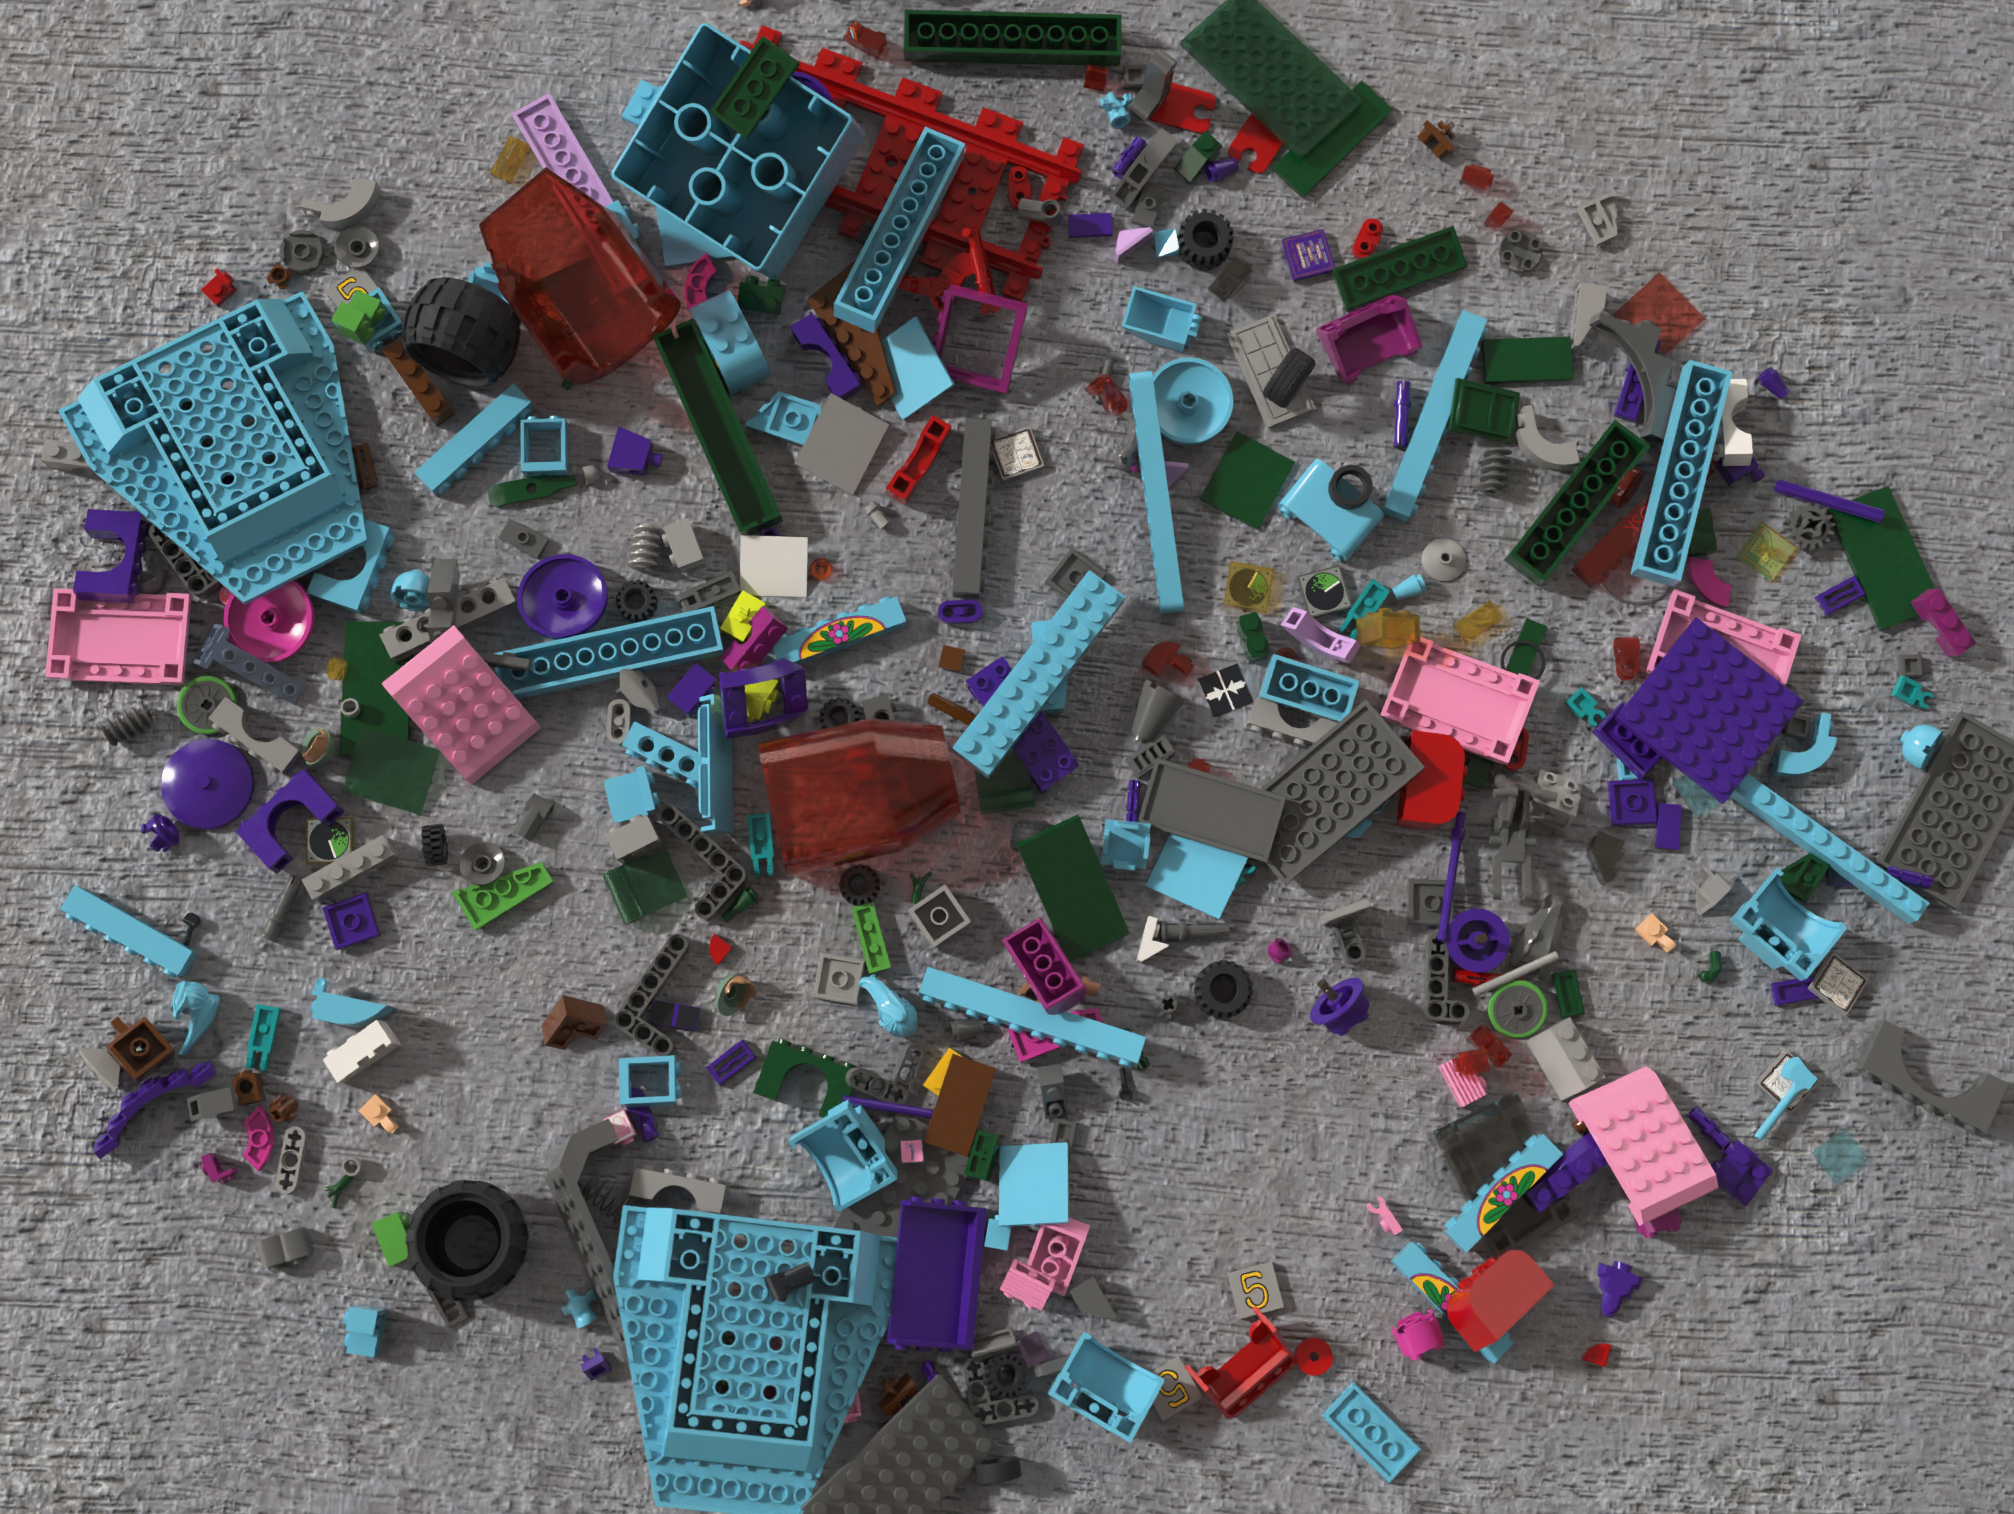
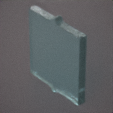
M1686 775L1672 783L1694 816L1707 807L1712 808L1713 804L1717 802L1714 797Z
M1845 1129L1840 1130L1812 1151V1154L1821 1164V1169L1827 1172L1834 1183L1840 1181L1867 1160L1857 1147L1858 1143L1851 1139Z

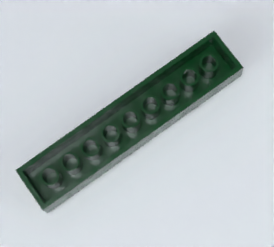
M905 10L904 61L1120 66L1121 14Z

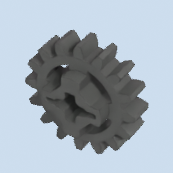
M1808 502L1804 507L1801 504L1798 505L1796 510L1793 509L1789 513L1791 517L1785 519V522L1789 525L1784 528V531H1790L1786 538L1794 539L1793 546L1800 544V550L1808 547L1810 552L1815 547L1819 550L1823 547V544L1826 545L1830 541L1828 537L1834 535V532L1830 529L1835 526V523H1829L1832 515H1825L1826 508L1819 510V504L1811 507L1810 502ZM1815 524V526H1814L1813 528H1809V529L1807 528V529L1804 530V528H1805L1806 526H1810V525L1812 526V525Z

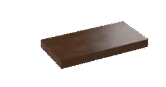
M952 1054L923 1141L924 1143L966 1157L968 1156L996 1068Z

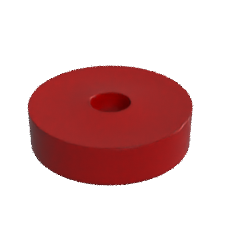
M1316 1337L1306 1338L1298 1344L1295 1350L1298 1368L1308 1375H1321L1332 1364V1350L1322 1339ZM1312 1352H1316L1318 1355L1315 1361L1310 1359Z

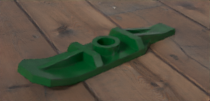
M540 475L492 485L488 491L489 503L495 507H500L512 503L550 497L557 490L577 486L575 475L559 478ZM535 486L537 488L536 492L530 493L528 491L529 487Z

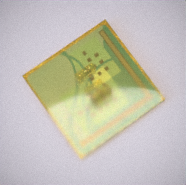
M1760 522L1736 557L1773 582L1797 549V546H1793L1790 541L1763 522Z

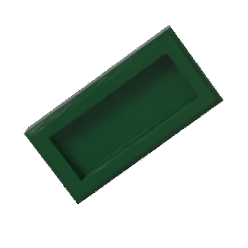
M1569 970L1552 974L1561 1019L1584 1015L1585 1011L1576 971Z

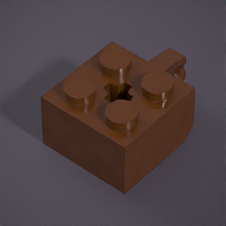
M119 1017L110 1022L117 1033L113 1035L115 1039L106 1046L107 1051L137 1085L175 1056L172 1046L147 1018H141L134 1025L131 1022L125 1025ZM140 1047L141 1049H145V1052L137 1053L136 1049Z

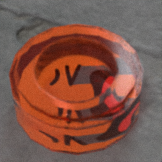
M825 558L815 559L810 566L811 575L819 581L827 580L832 574L830 561Z

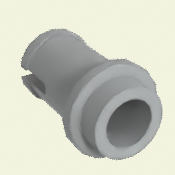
M875 501L871 502L864 509L866 516H870L880 530L886 528L892 522L881 510L880 504H877Z

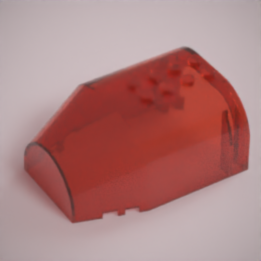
M547 167L479 223L486 250L490 252L493 262L491 264L492 269L496 272L499 281L497 283L499 291L560 376L566 380L577 384H586L609 375L654 340L652 335L664 331L680 311L681 303L617 214Z
M867 718L758 743L767 794L788 877L901 852L961 814L955 778L942 725Z

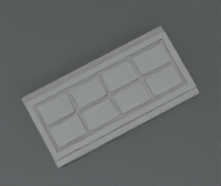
M1275 315L1226 333V337L1267 429L1316 409L1305 383L1285 408L1279 407L1264 396L1263 390L1290 351Z

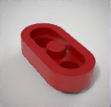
M1021 166L1013 167L1008 173L1009 203L1015 210H1018L1020 201L1016 198L1017 195H1023V199L1031 200L1029 172ZM1021 174L1023 177L1021 179L1015 178V175Z
M1370 218L1362 224L1352 247L1353 256L1357 260L1374 253L1383 233V225L1379 220ZM1374 226L1376 231H1371L1369 227ZM1365 245L1368 249L1362 250L1360 246Z
M1524 727L1521 729L1519 741L1516 742L1511 755L1516 758V763L1509 761L1508 765L1503 764L1508 770L1516 771L1525 764L1529 734Z

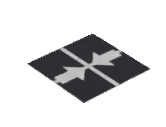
M1237 664L1198 679L1214 717L1253 702Z

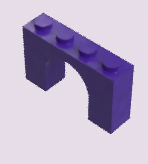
M88 509L84 530L91 539H108L123 542L126 552L121 563L109 571H76L73 592L79 600L134 603V598L139 592L138 575L142 573L141 558L142 554L146 552L145 535L149 533L150 529L149 521L140 512Z
M305 769L294 774L287 785L278 789L267 803L262 804L257 809V812L251 818L244 820L240 828L235 831L267 868L276 874L294 859L278 841L276 836V824L283 812L294 806H306L327 827L345 812Z

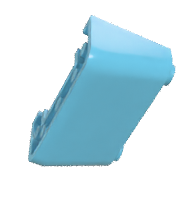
M1315 459L1277 507L1280 509L1279 512L1288 519L1290 517H1298L1330 544V554L1337 561L1342 560L1346 563L1378 526L1384 514L1369 499L1360 508L1353 510L1342 509L1336 506L1328 492L1329 482L1335 471L1320 459ZM1343 477L1339 479L1337 489L1343 498L1354 500L1362 495Z

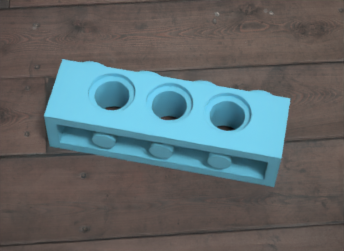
M634 721L622 744L624 749H626L625 753L635 759H638L639 756L647 759L646 764L656 769L661 766L667 769L665 773L677 779L679 776L686 778L687 784L698 788V768L702 764V757L699 753ZM646 742L654 743L652 751H643V746ZM666 752H673L674 759L672 761H663V755ZM688 761H692L695 764L694 769L690 772L683 770V765Z

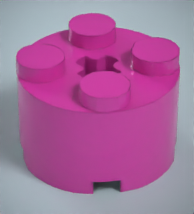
M1426 1309L1428 1314L1422 1315L1421 1311L1410 1314L1397 1322L1399 1327L1396 1329L1394 1326L1391 1327L1392 1334L1402 1355L1410 1357L1412 1361L1423 1357L1424 1352L1430 1349L1438 1350L1445 1345L1443 1341L1445 1334L1432 1309Z

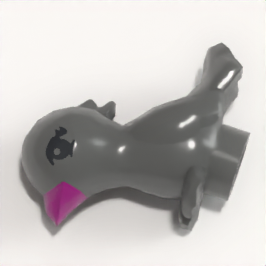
M1123 412L1122 417L1129 424L1127 445L1124 446L1122 443H1119V447H1116L1114 464L1120 471L1138 472L1137 457L1139 452L1133 412Z

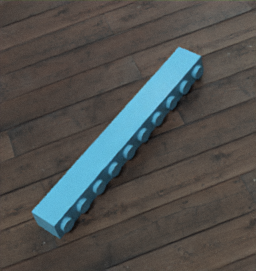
M1462 310L1383 506L1382 512L1404 522L1410 516L1414 517L1418 505L1415 504L1417 497H1422L1426 487L1423 481L1425 476L1430 477L1434 467L1431 461L1433 457L1437 458L1442 447L1438 443L1441 437L1445 438L1449 429L1446 423L1451 414L1455 379L1469 378L1473 368L1469 366L1472 359L1476 360L1480 351V347L1477 346L1479 339L1484 340L1488 330L1485 327L1487 319Z
M1747 774L1730 795L1732 799L1806 852L1828 863L1831 869L1907 924L1918 921L1929 905V902L1751 775Z
M927 967L919 990V995L923 998L922 1001L928 1004L935 1005L938 1002L944 1004V1008L957 1012L959 1009L965 1011L967 1016L979 1019V1016L987 1018V1022L1000 1026L1001 1023L1010 1026L1009 1029L1022 1033L1024 1030L1030 1032L1032 1037L1044 1040L1046 1037L1052 1039L1054 1044L1061 1047H1066V1045L1074 1046L1077 1052L1088 1054L1089 1051L1097 1054V1058L1105 1061H1110L1111 1058L1119 1061V1065L1126 1068L1138 1066L1146 1041L1144 1036L1067 1011L1057 1015H1049L1039 1002Z

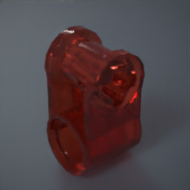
M1615 637L1613 651L1616 675L1623 681H1629L1640 670V641L1638 637Z

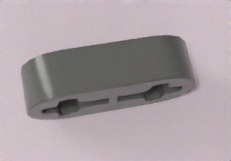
M1071 1354L1032 1365L1035 1376L1040 1377L1061 1371Z

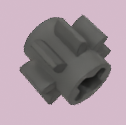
M1166 990L1164 991L1163 998L1160 996L1155 997L1159 1004L1153 1006V1008H1159L1161 1011L1159 1017L1167 1014L1168 1019H1171L1172 1012L1180 1013L1176 1008L1182 1002L1176 1001L1177 993L1168 996ZM1171 1000L1173 1009L1164 1010V1003L1162 1001Z

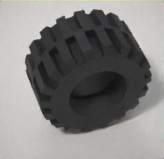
M1202 209L1201 213L1198 210L1194 211L1192 216L1188 215L1185 222H1182L1178 234L1179 255L1184 256L1183 261L1185 263L1191 262L1190 267L1194 268L1196 265L1199 266V270H1204V267L1211 270L1214 265L1218 267L1222 261L1225 262L1234 236H1232L1233 228H1229L1230 222L1228 219L1223 220V214L1220 213L1218 216L1215 210L1208 213L1207 209ZM1198 232H1209L1215 236L1218 243L1211 248H1203L1195 243L1193 236Z
M1221 960L1212 962L1201 970L1194 983L1196 1003H1199V1008L1202 1011L1204 1010L1207 1015L1218 1019L1231 1018L1241 1013L1249 1005L1250 998L1253 995V983L1249 979V973L1243 970L1244 967L1238 966L1233 961ZM1219 976L1230 978L1236 986V995L1228 1003H1220L1211 995L1210 985Z

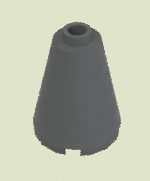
M1146 679L1143 683L1131 730L1135 734L1133 738L1144 744L1146 741L1151 742L1183 705L1185 698Z

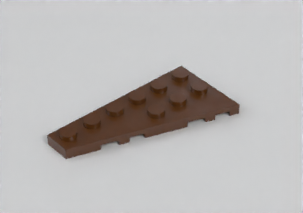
M855 260L807 298V301L817 316L822 319L827 331L834 337L839 349L846 355L851 367L857 372L877 406H882L897 394V390L885 356V347L881 342L879 326L875 333H872L834 317V302L853 268Z

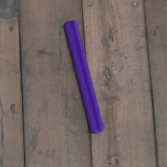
M1781 479L1776 481L1774 487L1775 492L1876 522H1881L1884 518L1885 511Z

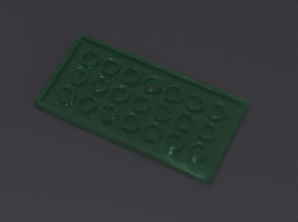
M1257 0L1224 1L1180 41V46L1300 160L1304 159L1363 105V100Z

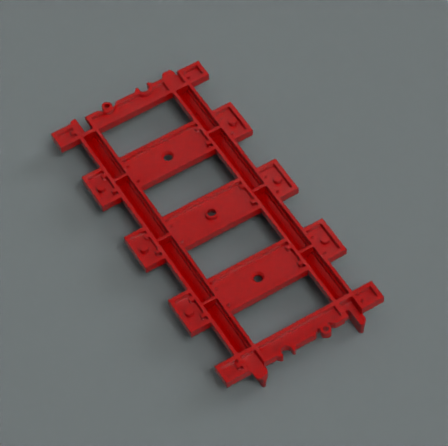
M762 25L754 45L742 40L740 44L752 51L763 35L776 46H779L782 32ZM823 47L814 66L797 60L801 64L795 72L808 74L820 81L829 91L835 105L844 110L846 104L885 118L856 191L853 192L836 185L823 205L846 214L839 230V234L855 239L866 220L875 225L925 127L965 143L966 148L964 158L953 179L936 222L931 221L921 241L927 244L920 264L942 272L943 268L956 255L970 252L969 239L962 235V230L977 226L981 231L1007 164L1024 167L1029 172L1047 178L1038 200L1042 202L1047 200H1055L1056 202L1062 200L1066 202L1067 196L1065 193L1069 182L1078 184L1082 178V171L1076 168L1084 148L1082 143L1064 137L1057 155L1054 156L1017 142L1023 127V122L985 107L982 108L975 126L936 112L943 92L904 77L901 79L895 96L856 82L863 66L861 61ZM888 161H894L895 165L893 167H889L887 165ZM970 188H974L976 190V194L969 195L968 190ZM1050 211L1047 215L1052 216L1056 211ZM1030 221L1017 253L982 240L989 268L1008 275L1002 295L1022 302L1031 278L1038 280L1042 277L1043 268L1038 266L1037 263L1041 256V248L1048 249L1051 245V239L1046 236L1049 235L1051 226L1044 222Z

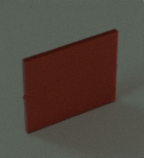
M1660 272L1613 314L1614 318L1630 321L1633 325L1642 320H1648L1661 328L1658 339L1661 343L1658 353L1664 355L1671 351L1705 319Z

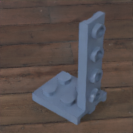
M214 624L193 658L192 663L208 669L216 661L294 705L305 685L228 642L230 629L223 625Z

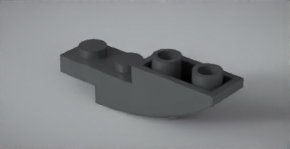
M1160 128L1124 174L1109 198L1127 210L1178 143V140Z

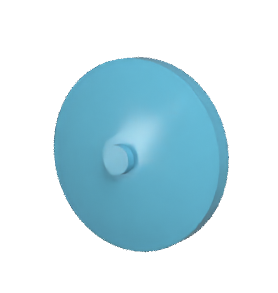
M1179 358L1166 363L1154 373L1153 382L1162 437L1176 444L1198 445L1213 439L1225 428L1233 409V393L1227 378L1216 366L1202 359Z

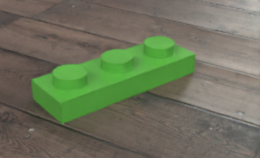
M873 902L852 907L851 910L869 974L890 969V961Z

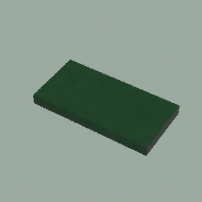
M762 35L710 110V113L748 140L801 63Z
M1570 337L1484 339L1482 341L1485 384L1572 381L1574 379Z

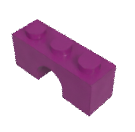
M1939 588L1928 589L1910 602L1920 618L1929 621L1937 629L1939 636L1935 640L1947 657L1959 656L1976 644Z
M764 606L749 621V624L752 626L750 639L742 645L734 640L721 656V659L733 672L740 669L757 667L788 629L778 615Z

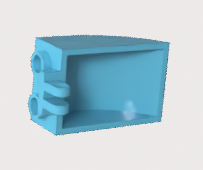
M1133 286L1122 327L1147 342L1183 353L1184 347H1189L1191 338L1197 337L1202 316L1195 313L1197 305L1195 303Z
M321 977L317 978L314 990H312V995L317 996V1000H314L311 1005L312 1018L349 1027L365 1026L373 1023L375 1020L387 1017L396 1009L387 1005L326 993L328 980Z

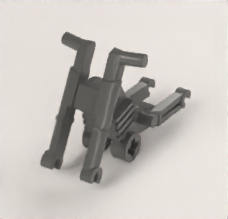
M1491 770L1489 782L1498 788L1493 790L1494 799L1508 797L1507 802L1501 801L1498 815H1492L1489 843L1499 845V852L1492 857L1493 899L1501 900L1502 862L1522 863L1523 901H1531V857L1525 852V846L1536 847V838L1528 837L1531 824L1529 796L1556 802L1558 793L1542 790L1541 786L1531 777L1530 772H1521L1522 781H1512L1507 779L1505 775H1502L1500 771Z

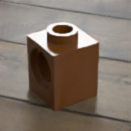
M246 1070L239 1072V1077L231 1078L235 1093L238 1096V1106H246L266 1100L260 1073ZM251 1081L253 1089L247 1094L244 1091V1085L246 1082Z

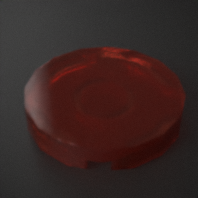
M1635 467L1626 473L1618 484V495L1613 494L1612 504L1619 509L1623 508L1631 500L1643 480L1644 470Z

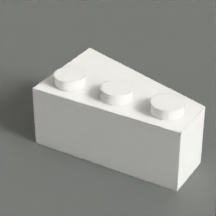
M375 1020L361 1032L348 1038L347 1042L342 1046H337L327 1052L328 1056L323 1061L336 1082L343 1084L401 1046L387 1022Z

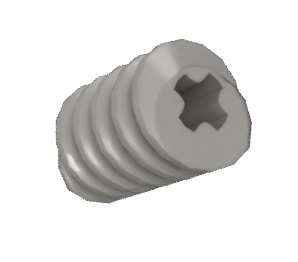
M645 523L634 527V532L637 534L632 537L636 543L631 545V549L634 552L629 554V557L632 559L628 562L630 568L641 572H654L650 569V566H656L657 563L652 561L651 558L658 557V554L653 552V549L660 548L658 544L654 543V540H661V537L656 535V532L663 531V528Z

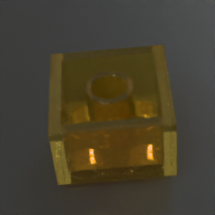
M1391 608L1378 609V612L1365 613L1364 617L1356 619L1357 641L1361 646L1397 649L1420 642V615L1411 614L1409 610L1392 612Z

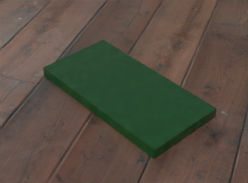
M1889 486L1852 499V501L1884 510L1885 514L1881 522L1832 508L1827 509L1826 513L1827 515H1832L1830 522L1835 523L1834 531L1851 569L1866 594L1864 598L1879 631L1918 617V613L1910 602L1926 590L1935 589Z
M346 621L342 702L348 698L355 699L360 705V713L357 717L348 718L341 711L340 755L409 756L411 718L389 694L382 683L413 659V655L393 663L379 635L384 633L383 630L392 625L397 627L404 622ZM405 633L402 635L401 641L408 642L411 640L412 634Z
M1078 814L1016 843L1060 946L1070 963L1130 934Z

